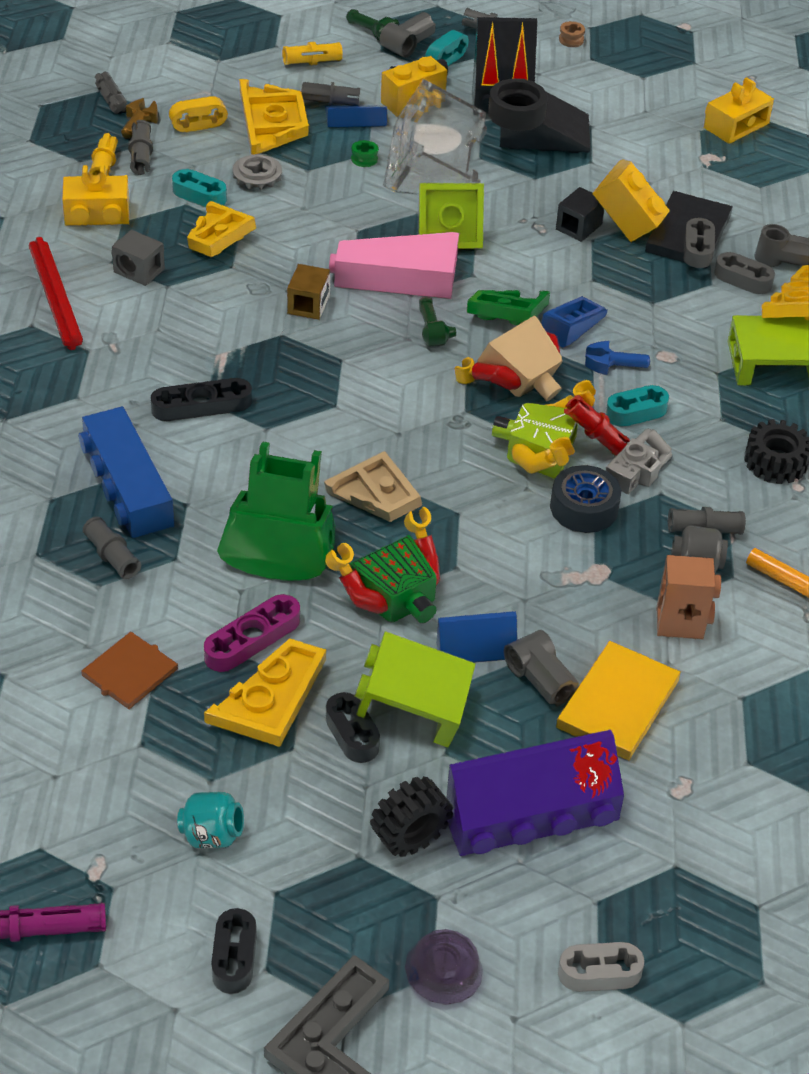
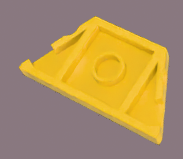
M239 79V89L251 155L260 154L309 135V124L301 91L289 88L283 89L270 84H265L264 89L250 87L249 80Z

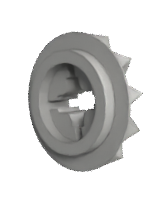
M260 154L249 155L240 158L233 165V178L237 179L238 185H247L248 189L258 187L262 190L264 186L273 187L275 182L281 181L282 166L272 157Z

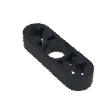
M229 378L161 387L151 394V413L158 420L173 421L244 411L252 404V386L245 379ZM201 396L210 398L207 402H196L193 399Z

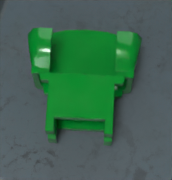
M262 442L259 448V455L254 454L250 461L248 491L241 490L230 507L229 516L217 552L220 558L230 566L246 573L269 579L292 581L308 580L320 576L327 566L325 562L326 555L331 550H334L335 545L333 506L326 505L324 495H318L322 451L314 450L311 462L269 455L270 443ZM315 505V513H310Z

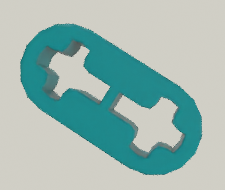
M451 30L429 46L425 57L432 56L435 60L444 59L448 66H450L464 55L468 47L469 38L461 32Z
M191 169L178 170L172 175L173 193L182 199L204 207L210 201L225 205L227 202L226 184L219 179Z
M655 385L615 393L608 398L606 415L610 418L611 424L621 427L658 419L667 413L669 394L664 388Z

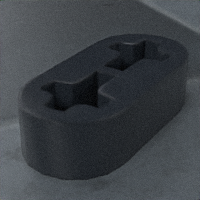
M336 693L326 703L327 726L348 759L358 763L373 760L378 755L380 747L378 728L368 712H366L364 718L356 715L361 701L359 698L354 697L351 693ZM344 713H351V718L349 721L347 720ZM355 734H357V735L359 736L360 740H361L363 743H367V742H368V744H367V745H362V743H361L360 741H355V742H354V740H355Z
M240 908L229 909L218 917L211 961L212 981L216 988L224 993L234 994L245 990L250 985L253 977L257 939L256 920L247 910ZM234 926L242 927L239 943L231 942V932ZM230 958L237 959L238 969L233 976L226 975Z

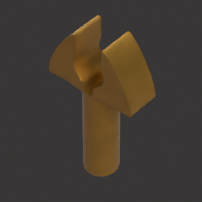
M144 98L126 105V116L131 117V119L121 130L122 136L126 139L132 137L131 126L134 122L137 125V120L157 124L158 111L155 101L148 108H145Z

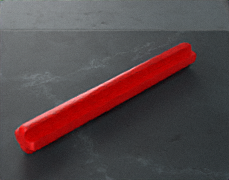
M36 237L35 241L29 243V250L62 343L68 346L69 350H75L76 346L82 345L83 338L48 242L43 241L42 237Z

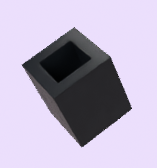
M579 187L558 204L555 230L582 242L602 225L604 208L592 192Z

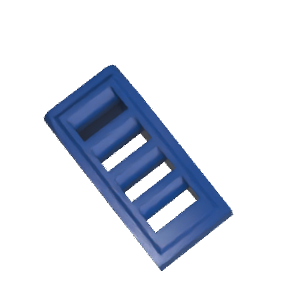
M581 296L543 313L541 324L546 332L557 336L559 346L564 348L572 344L607 315L608 310Z

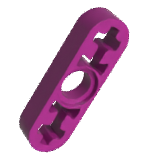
M286 594L275 595L208 636L204 642L205 664L210 669L218 672L232 670L294 631L300 624V604L298 600ZM248 628H258L263 632L260 636L254 638L242 634Z

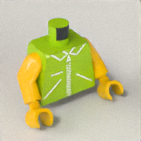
M584 380L576 384L573 388L574 396L580 395L592 407L595 402L594 395L596 394L592 383L589 380ZM572 395L554 404L525 403L522 405L516 420L496 416L492 428V436L509 440L507 458L510 462L518 464L530 474L538 472L554 479L563 471L569 461V455L575 453L573 444L578 431V423L564 413L566 404L573 398Z

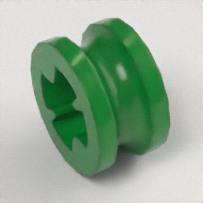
M361 140L352 144L351 151L353 154L351 161L355 165L371 167L378 162L377 154L379 147L376 143Z

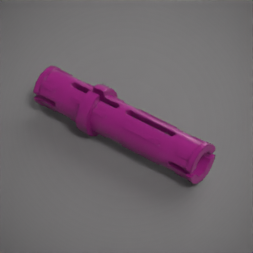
M105 902L35 909H19V905L10 906L9 910H0V939L10 938L11 942L20 941L21 937L106 932Z

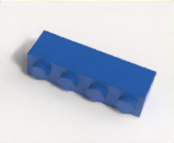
M121 406L83 416V432L78 434L80 446L84 454H90V463L95 477L101 476L102 488L107 501L113 500L114 512L118 524L126 526L131 538L174 527L173 500L124 407Z

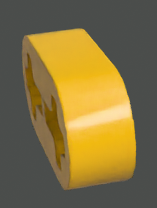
M216 96L179 101L172 105L169 110L171 123L179 132L215 128L221 126L228 116L223 101ZM212 109H217L214 111V115H209ZM187 113V115H185V119L180 120L182 118V114Z

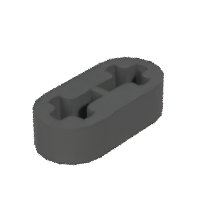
M694 218L689 220L686 225L683 258L692 267H707L713 260L715 226L707 219Z
M733 252L721 253L716 260L714 273L721 281L755 294H765L771 291L775 272L770 266Z

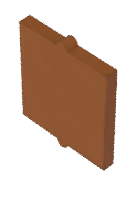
M130 631L81 670L84 678L101 689L102 695H109L127 709H130L178 670V663L160 652L156 644L150 645Z

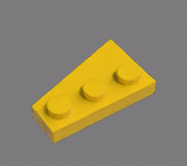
M289 638L258 665V671L245 683L238 682L229 690V696L218 706L213 704L204 712L205 723L280 747L326 661V649Z

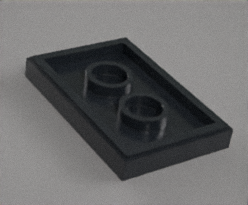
M673 191L666 204L670 211L659 226L653 229L646 243L645 251L685 262L683 255L686 225L689 220L694 218L707 219L714 224L716 248L731 217L733 206Z

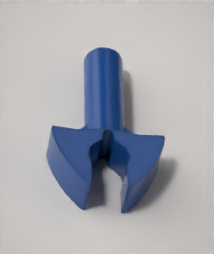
M600 341L586 347L585 366L603 375H608L609 367L613 365L648 368L650 365L649 355L614 352L609 348L610 341Z

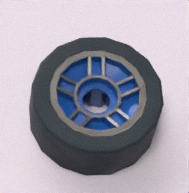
M589 465L572 466L561 471L554 479L550 509L553 517L562 526L572 531L583 533L599 532L610 527L617 519L622 490L618 480L611 473L599 467Z

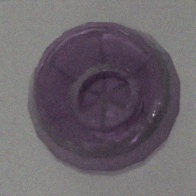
M448 929L432 931L416 942L407 954L405 971L408 982L419 995L431 1002L445 1005L460 1003L474 995L481 985L483 967L478 951L471 940L458 931Z

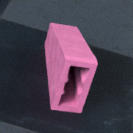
M449 232L339 241L337 253H331L329 261L330 273L335 274L334 287L451 299L457 263L459 233Z

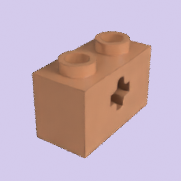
M666 556L656 607L657 636L704 639L707 624L714 623L715 602L712 600L713 598H719L721 592V575H715L714 558Z

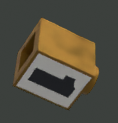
M303 264L297 265L287 287V314L320 320L330 296V269Z

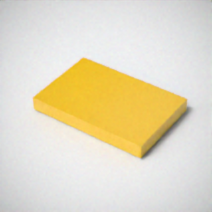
M609 641L557 718L556 728L575 737L611 729L615 738L617 756L629 761L679 682L681 672Z

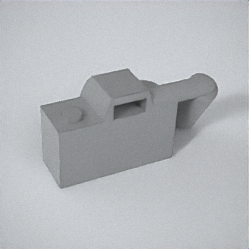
M647 428L636 439L632 438L626 447L607 465L606 471L618 480L622 492L629 495L638 484L649 487L658 478L659 470L672 457V448L654 429Z

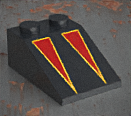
M477 17L472 81L473 114H488L490 90L496 83L513 78L535 82L537 18Z

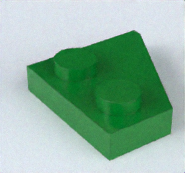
M478 290L467 301V313L476 314L478 318L483 320H495L497 318L509 320L510 324L518 326L534 315L537 317L548 306L550 291H539L537 298H521L520 291Z

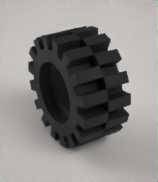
M775 419L768 420L767 425L763 421L758 423V426H754L751 429V433H749L744 461L747 462L746 467L749 471L755 469L753 475L758 478L762 474L765 475L764 481L770 482L771 478H775L776 484H782L783 479H786L788 483L794 482L795 477L798 480L801 479L809 465V437H806L807 431L805 429L797 431L798 425L792 423L791 426H787L786 420H780V424H776ZM772 450H780L785 453H777Z
M424 776L422 779L415 777L412 778L410 784L407 781L400 783L399 790L395 791L393 788L388 792L390 797L387 800L382 798L378 802L380 808L373 810V819L370 820V825L392 855L397 856L399 854L400 857H405L408 852L411 855L417 853L420 846L425 849L430 845L428 842L430 839L434 838L437 840L441 836L439 830L446 829L449 825L447 820L453 817V805L432 779L430 780Z

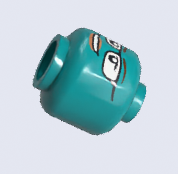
M226 792L193 793L187 799L185 807L180 808L178 812V830L181 834H185L188 843L194 848H227L243 832L244 811L242 805L236 802L230 793Z

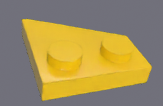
M210 201L206 205V215L199 216L196 221V227L191 229L187 236L189 249L206 256L213 257L218 255L222 250L243 239L245 235L256 229L255 217Z

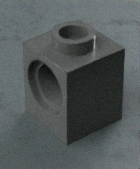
M130 230L112 245L113 270L116 274L146 286L165 269L164 245L160 241Z

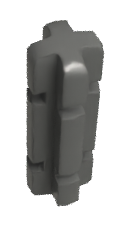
M106 71L102 74L97 73L95 75V84L111 110L116 114L121 111L125 112L127 100L112 80L111 75Z

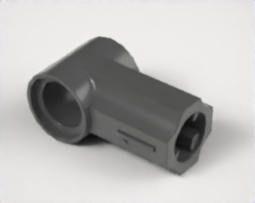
M421 12L401 25L392 22L388 23L380 34V44L402 57H409L414 52L417 43L435 33L436 24L432 21L431 15L426 12Z
M767 224L761 230L754 257L756 261L770 267L779 266L782 262L798 266L809 265V238L791 235L781 225Z
M537 630L505 645L504 657L511 672L517 677L525 675L549 704L560 706L566 703L577 690L579 682L556 657L555 646L545 631Z

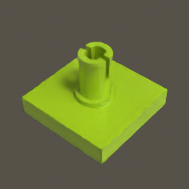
M419 183L418 235L455 232L459 233L458 248H483L484 183Z

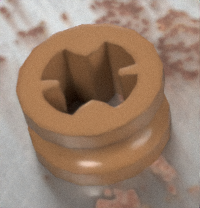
M574 21L561 24V34L559 35V42L567 47H578L584 43V25Z

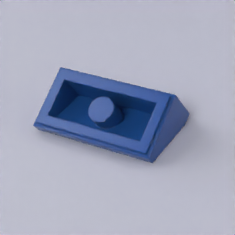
M385 105L325 106L327 127L387 126L388 110Z
M516 611L438 618L437 650L473 663L505 660V645L517 640Z

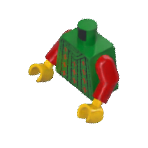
M422 507L419 510L422 524L415 522L412 511L406 515L404 520L407 530L415 533L417 539L413 540L408 535L353 562L351 561L353 560L354 552L347 543H341L337 547L338 554L342 560L337 557L334 550L327 553L325 558L326 565L334 571H340L341 576L339 579L356 607L379 614L388 622H396L410 614L419 623H426L434 617L437 608L433 601L435 600L436 586L440 582L438 555L432 535H427L426 527L431 521V513L426 507Z

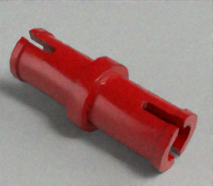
M580 395L574 396L566 404L564 413L585 429L584 433L590 439H597L614 456H617L630 442L627 436L610 423V418L605 413H598Z

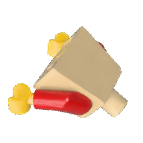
M535 315L489 342L477 363H474L471 357H466L462 360V367L456 366L454 368L456 380L461 384L471 383L475 379L488 381L509 390L518 397L535 388L547 402L554 398L562 389L552 377L562 363L557 336L546 332Z

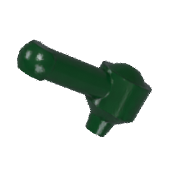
M351 9L346 15L349 23H356L372 30L377 40L380 39V34L388 23L392 22L399 25L397 19L384 17L378 21L359 13L355 9Z
M425 296L419 299V310L425 322L422 338L426 342L427 347L443 346L448 339L456 337V327L447 326L443 320H437L432 298Z

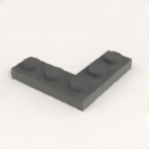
M353 955L264 1047V1058L285 1074H371L335 1046L389 990V979L356 955Z

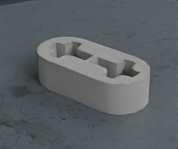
M625 942L573 945L565 949L560 956L558 977L560 982L572 991L584 992L632 988L641 979L644 968V956L636 946ZM617 960H624L625 965L630 967V970L622 971L621 966L616 964ZM580 963L582 969L586 970L585 973H577V969L572 967V964Z

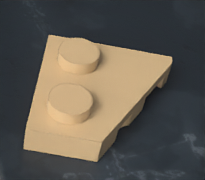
M385 451L324 481L326 492L329 495L389 522L422 506L419 493Z

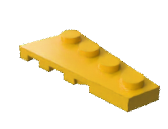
M803 265L791 277V282L784 283L781 286V293L775 292L771 296V302H764L762 304V318L804 317L805 320L809 321V265Z

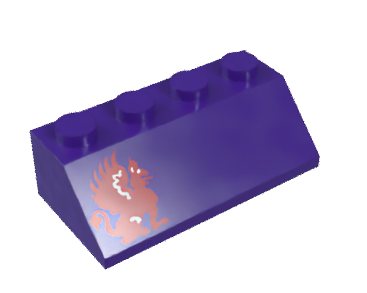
M612 730L450 764L446 798L453 805V817L447 821L459 855L485 854L495 848L513 844L524 845L534 839L552 835L563 836L574 830L591 826L602 827L619 820L624 790Z

